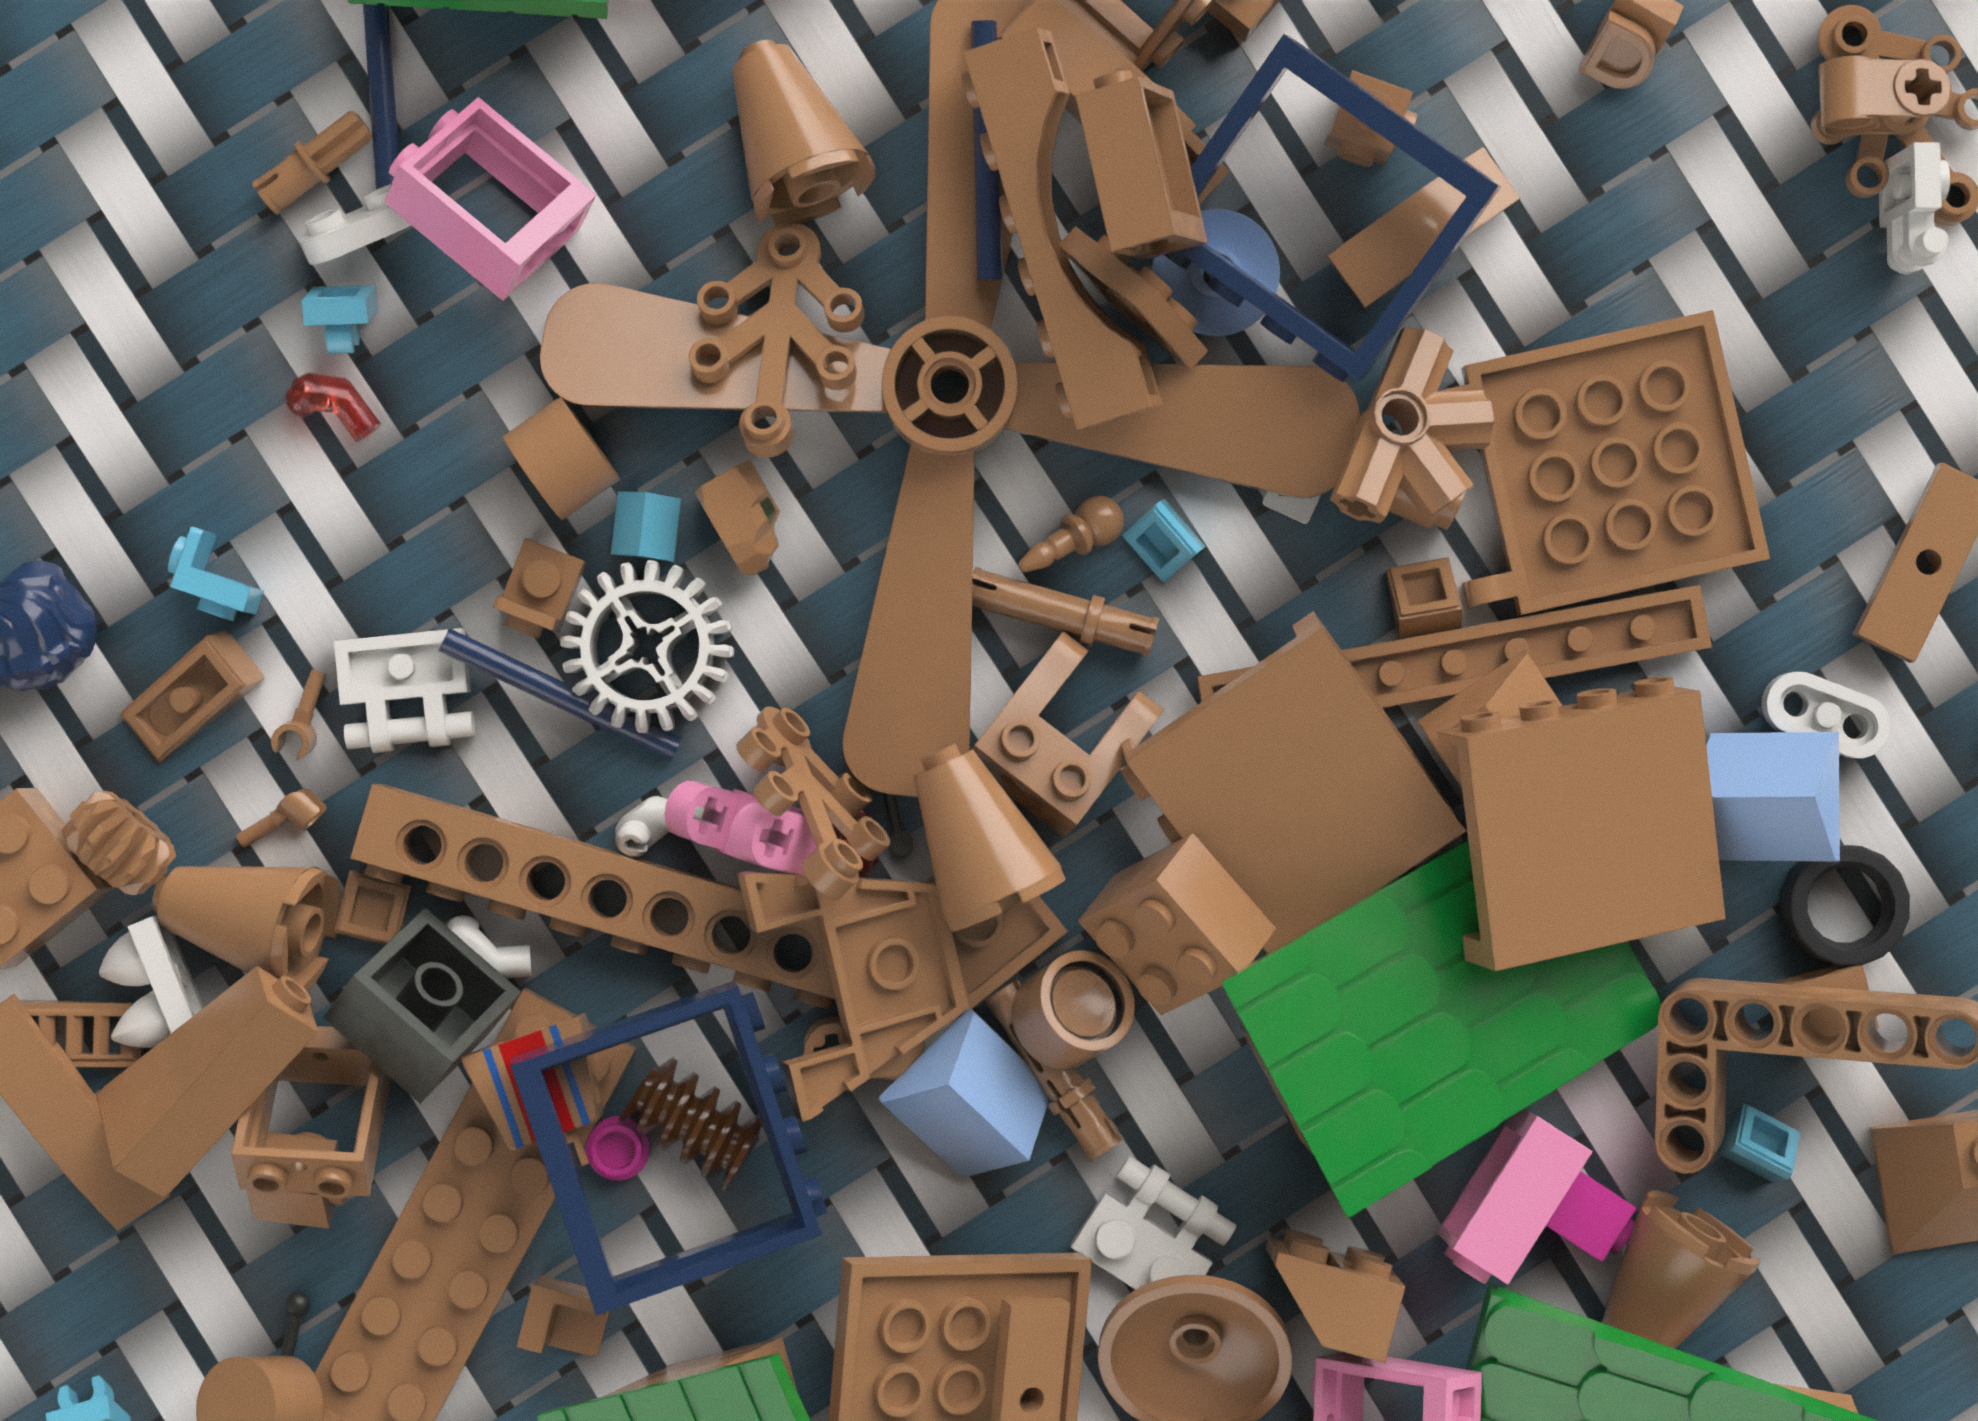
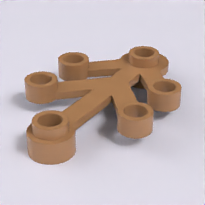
M1845 5L1833 10L1822 21L1817 36L1819 50L1826 60L1843 56H1867L1873 59H1924L1932 61L1930 57L1931 47L1941 46L1947 50L1949 62L1947 66L1940 67L1948 74L1957 67L1962 56L1959 43L1949 35H1936L1927 41L1882 31L1877 17L1868 9L1857 5ZM1853 26L1859 30L1862 36L1860 46L1853 47L1844 42L1842 38L1843 27ZM1978 88L1970 89L1963 94L1951 92L1950 99L1945 107L1933 116L1954 120L1958 126L1966 130L1978 129V120L1968 117L1964 109L1967 99L1978 101ZM1820 110L1815 113L1811 121V130L1819 142L1833 145L1847 137L1831 136L1821 131ZM1924 126L1913 134L1896 135L1904 148L1914 142H1934ZM1889 134L1861 135L1855 163L1848 168L1845 175L1846 186L1853 195L1859 198H1869L1883 190L1886 186L1889 172L1883 159ZM1940 152L1941 160H1945V158ZM1950 166V186L1958 187L1963 192L1964 203L1962 207L1956 208L1949 205L1946 199L1942 200V207L1934 211V223L1941 226H1954L1971 217L1978 207V187L1976 183L1964 173L1953 172ZM1860 167H1869L1875 172L1877 181L1873 188L1863 187L1858 182L1857 172Z
M786 223L768 230L758 244V260L729 282L711 281L702 286L697 294L698 307L703 319L712 325H724L732 321L738 312L740 304L770 284L771 291L769 302L719 340L704 338L697 341L690 348L688 355L695 377L700 381L713 383L723 379L727 375L731 364L763 341L756 399L754 403L743 411L739 427L747 449L751 453L765 458L775 457L785 452L790 447L794 438V428L790 414L782 405L791 340L817 368L819 379L825 387L831 390H843L852 385L857 377V367L852 352L844 346L832 345L796 306L798 285L800 284L824 307L829 326L835 331L847 333L856 330L864 320L865 314L861 297L852 289L839 288L819 266L822 254L819 240L811 229L798 223ZM786 247H799L797 252L790 256H783L778 253ZM716 297L728 299L727 304L720 309L707 307L708 303ZM843 304L855 307L854 311L847 316H837L833 313L838 306ZM708 354L720 356L719 361L713 366L704 367L699 365L700 360ZM840 361L848 365L839 374H830L826 371V368L833 362ZM761 418H776L775 423L769 428L759 429L754 426V423Z
M767 706L757 715V725L737 743L738 753L748 765L761 772L765 771L773 762L786 767V771L782 774L770 771L753 788V793L757 801L768 812L776 816H782L797 800L799 801L817 847L803 860V872L809 882L820 893L830 899L839 900L859 880L858 872L863 867L860 856L873 861L890 845L889 836L873 819L864 816L857 822L853 818L872 801V795L867 786L850 773H845L839 778L811 749L808 739L810 735L809 727L796 712L789 708L779 710L775 707ZM831 822L847 838L849 844L841 839H837Z

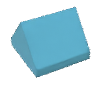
M618 491L611 555L675 562L682 499L648 492Z
M1165 499L1154 505L1122 535L1163 583L1206 547Z
M1743 1103L1724 1137L1723 1144L1716 1153L1771 1182L1785 1181L1793 1174L1800 1132Z

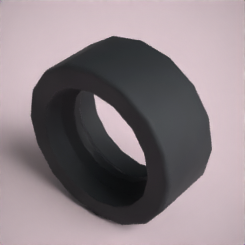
M1840 845V861H1798L1789 870L1780 890V917L1788 937L1805 954L1837 966L1865 965L1884 957L1901 940L1910 919V894L1901 872L1884 855L1863 846ZM1838 867L1854 868L1865 873L1876 884L1881 896V914L1876 926L1865 937L1853 942H1835L1823 937L1813 926L1808 914V895L1813 883L1825 872Z

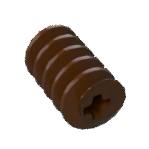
M672 1057L658 1068L653 1067L624 1108L618 1120L624 1121L636 1111L641 1112L637 1133L645 1135L656 1126H662L658 1147L665 1150L681 1139L684 1142L679 1161L687 1164L698 1155L703 1154L705 1158L701 1176L707 1179L721 1168H724L726 1174L722 1190L725 1191L760 1140L761 1118L759 1115H756L743 1125H739L737 1122L741 1103L737 1100L721 1111L717 1110L720 1089L716 1086L701 1096H696L695 1091L699 1075L694 1071L678 1083L674 1081L678 1060Z

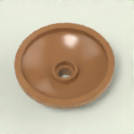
M1180 1275L1159 1279L1141 1286L1128 1294L1113 1308L1100 1334L1098 1364L1102 1380L1110 1395L1127 1413L1139 1421H1203L1204 1418L1209 1421H1256L1273 1408L1288 1385L1292 1370V1345L1287 1328L1279 1314L1266 1300L1240 1284L1222 1278L1204 1275Z

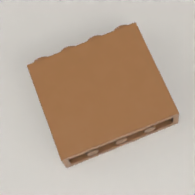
M1314 611L1292 625L1297 636L1296 638L1136 747L1130 738L1121 743L1127 765L1120 769L1121 773L1141 801L1151 795L1164 814L1157 818V821L1170 842L1174 843L1193 833L1276 927L1274 933L1263 946L1267 954L1384 887L1466 832L1452 805Z
M1671 677L1647 678L1634 682V692L1617 695L1616 689L1587 690L1577 693L1578 703L1559 707L1556 700L1533 701L1519 705L1520 715L1500 719V713L1498 712L1473 713L1460 717L1461 727L1437 731L1438 741L1457 745L1478 914L1479 932L1462 935L1465 961L1493 971H1499L1726 919L1701 693L1699 690L1676 687Z

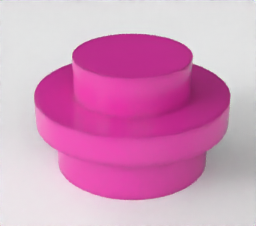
M620 1116L606 1118L598 1123L589 1134L586 1144L588 1161L591 1167L604 1178L615 1181L632 1178L648 1162L651 1151L648 1134L640 1135L637 1133L638 1122L629 1117L624 1121L618 1120Z

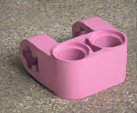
M685 781L671 792L666 802L664 815L666 825L671 833L698 844L714 847L716 851L776 872L804 874L802 862L817 848L802 809L791 806L782 816H776L768 812L757 801L755 795L738 789L730 791L697 781ZM697 807H705L702 819L694 817Z

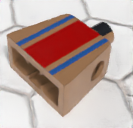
M585 1012L470 1052L461 1058L466 1072L511 1150L537 1142L511 1068V1058L590 1031ZM594 1054L544 1071L576 1168L589 1163L577 1128L595 1122L603 1116Z

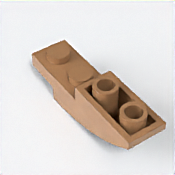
M1032 0L998 37L1000 40L1034 27L1052 33L1070 93L1065 109L1081 125L1082 122L1075 95L1095 89L1094 79L1109 73L1125 70L1132 71L1134 78H1148L1120 51L1057 0ZM1177 106L1190 167H1192L1206 145L1192 132L1196 125ZM1223 163L1198 197L1199 205L1230 172Z

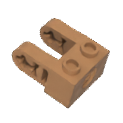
M1063 631L972 749L1009 796L1065 838L1080 822L1126 760L1121 743L1130 738L1137 747L1160 717L1164 708L1138 690L1089 754L1083 751L1039 716L1089 651Z

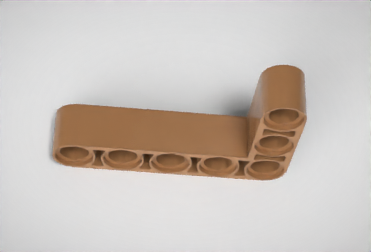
M1710 978L1689 979L1680 984L1667 996L1661 1004L1658 1015L1655 1124L1657 1155L1662 1163L1672 1171L1682 1174L1695 1173L1704 1168L1721 1147L1725 1135L1727 1050L1946 1069L1967 1068L1978 1061V1002L1962 997ZM1691 998L1703 1004L1708 1014L1707 1025L1696 1026L1684 1020L1680 1013V1000ZM1756 1003L1767 1008L1773 1016V1029L1760 1031L1751 1027L1744 1016L1745 1005ZM1822 1008L1832 1012L1839 1020L1840 1033L1836 1036L1820 1035L1810 1024V1011ZM1880 1014L1896 1015L1903 1020L1907 1027V1039L1898 1042L1886 1040L1877 1031L1875 1018ZM1950 1019H1959L1967 1022L1975 1031L1976 1043L1969 1047H1958L1951 1044L1943 1034V1022ZM1680 1062H1691L1699 1066L1705 1074L1706 1087L1695 1089L1683 1083L1678 1074V1064ZM1688 1125L1698 1130L1704 1139V1149L1693 1151L1681 1145L1677 1139V1126Z

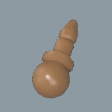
M1092 496L1085 499L1076 509L1075 515L1069 513L1061 518L1060 530L1045 538L1044 542H1038L1030 548L1018 564L1019 569L1022 572L1046 568L1053 564L1054 560H1060L1074 550L1084 556L1092 551L1093 546H1105L1114 542L1120 536L1124 527V514L1121 507L1113 499L1106 496Z

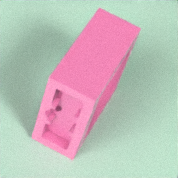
M478 97L459 114L453 109L446 112L431 130L429 140L421 147L411 143L401 151L389 169V174L394 179L384 203L504 301L580 230L596 194ZM464 153L538 213L506 243L432 183L434 179Z
M1526 1108L1509 1117L1436 1231L1449 1245L1444 1254L1453 1260L1452 1263L1483 1284L1487 1283L1491 1275L1509 1284L1593 1151Z
M1346 1352L1316 1357L1315 1373L1311 1383V1392L1314 1398L1313 1421H1326V1419L1327 1421H1363L1364 1377L1424 1387L1423 1421H1480L1482 1372L1387 1357L1386 1362L1383 1363Z

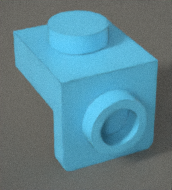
M192 526L187 538L180 536L172 549L168 563V572L173 573L174 576L170 587L201 597L197 606L198 610L230 621H234L237 610L256 615L264 590L205 571L216 534Z

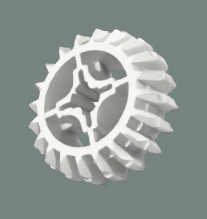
M655 560L647 561L644 570V580L637 579L636 570L631 563L621 564L620 573L624 584L616 586L613 578L606 572H602L597 576V580L606 593L603 597L599 599L594 593L586 589H582L579 592V599L592 608L587 617L578 612H567L566 621L583 628L581 637L562 636L560 645L569 649H580L581 658L564 662L562 665L565 673L585 671L587 678L576 683L572 691L581 696L596 689L599 695L593 700L589 708L593 715H598L602 712L608 703L616 706L611 718L612 726L621 728L627 713L631 711L636 712L635 726L636 731L639 733L648 732L652 713H658L659 723L664 731L673 730L675 728V720L672 709L678 707L688 721H693L698 718V713L689 700L695 694L708 704H713L717 700L714 692L703 686L708 676L719 682L725 683L728 681L730 676L728 672L712 666L715 656L722 658L733 657L734 648L728 645H715L714 636L727 634L732 631V624L728 620L710 623L708 616L717 612L723 603L718 597L709 598L701 605L696 601L706 586L702 579H694L684 591L679 588L684 577L683 568L677 565L672 566L666 581L662 582L659 581V563ZM646 594L663 595L677 601L686 611L674 619L669 618L659 624H649L635 610L629 599ZM613 610L623 632V641L620 648L608 657V661L600 665L597 655L598 635L603 622ZM631 619L638 629L647 630V635L653 637L656 631L666 635L662 638L663 642L656 647L657 654L660 657L658 662L664 669L665 674H663L658 665L649 664L648 658L642 657L639 662L630 658L633 656V651L640 646L636 637L638 633L631 624ZM697 628L699 636L698 659L692 674L683 684L673 665L672 652L675 645L685 638L688 632ZM637 669H644L661 685L667 696L654 700H636L619 692L610 682L621 675L625 676Z

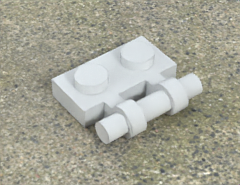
M1914 142L1884 161L1889 172V179L1884 189L1879 192L1880 228H1887V263L1892 270L1901 274L1915 273L1923 267L1940 260L1947 251L1949 242L1947 233L1943 229L1934 226V211L1942 207V200L1947 198L1950 187L1949 165L1947 161L1941 160L1940 142Z
M463 628L453 629V630H455V631H457V632H459V633L465 635V629H463ZM448 629L334 641L340 705L366 703L367 722L344 725V738L347 749L371 747L373 753L393 751L395 744L428 741L430 747L450 745L451 739L475 736V719L472 711L448 713L446 695L471 692L468 665L438 651ZM423 697L425 716L391 718L390 700Z
M1129 1155L1117 1172L1116 1177L1134 1188V1193L1127 1204H1124L1104 1191L1070 1243L1071 1248L1091 1258L1092 1262L1135 1290L1150 1282L1180 1275L1205 1276L1213 1263L1211 1259L1193 1248L1194 1244L1204 1234L1221 1246H1224L1232 1236L1236 1224L1217 1213L1218 1205L1205 1196L1201 1195L1197 1200L1168 1181L1170 1177L1168 1172L1155 1164L1148 1168ZM1154 1202L1183 1220L1175 1235H1172L1144 1217Z

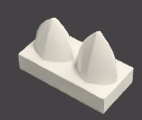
M152 916L128 926L129 932L120 937L108 950L99 970V975L102 978L124 986L151 984L153 991L138 999L123 1014L111 1035L113 1041L127 1046L154 1048L204 1008L175 934L160 925L158 916Z

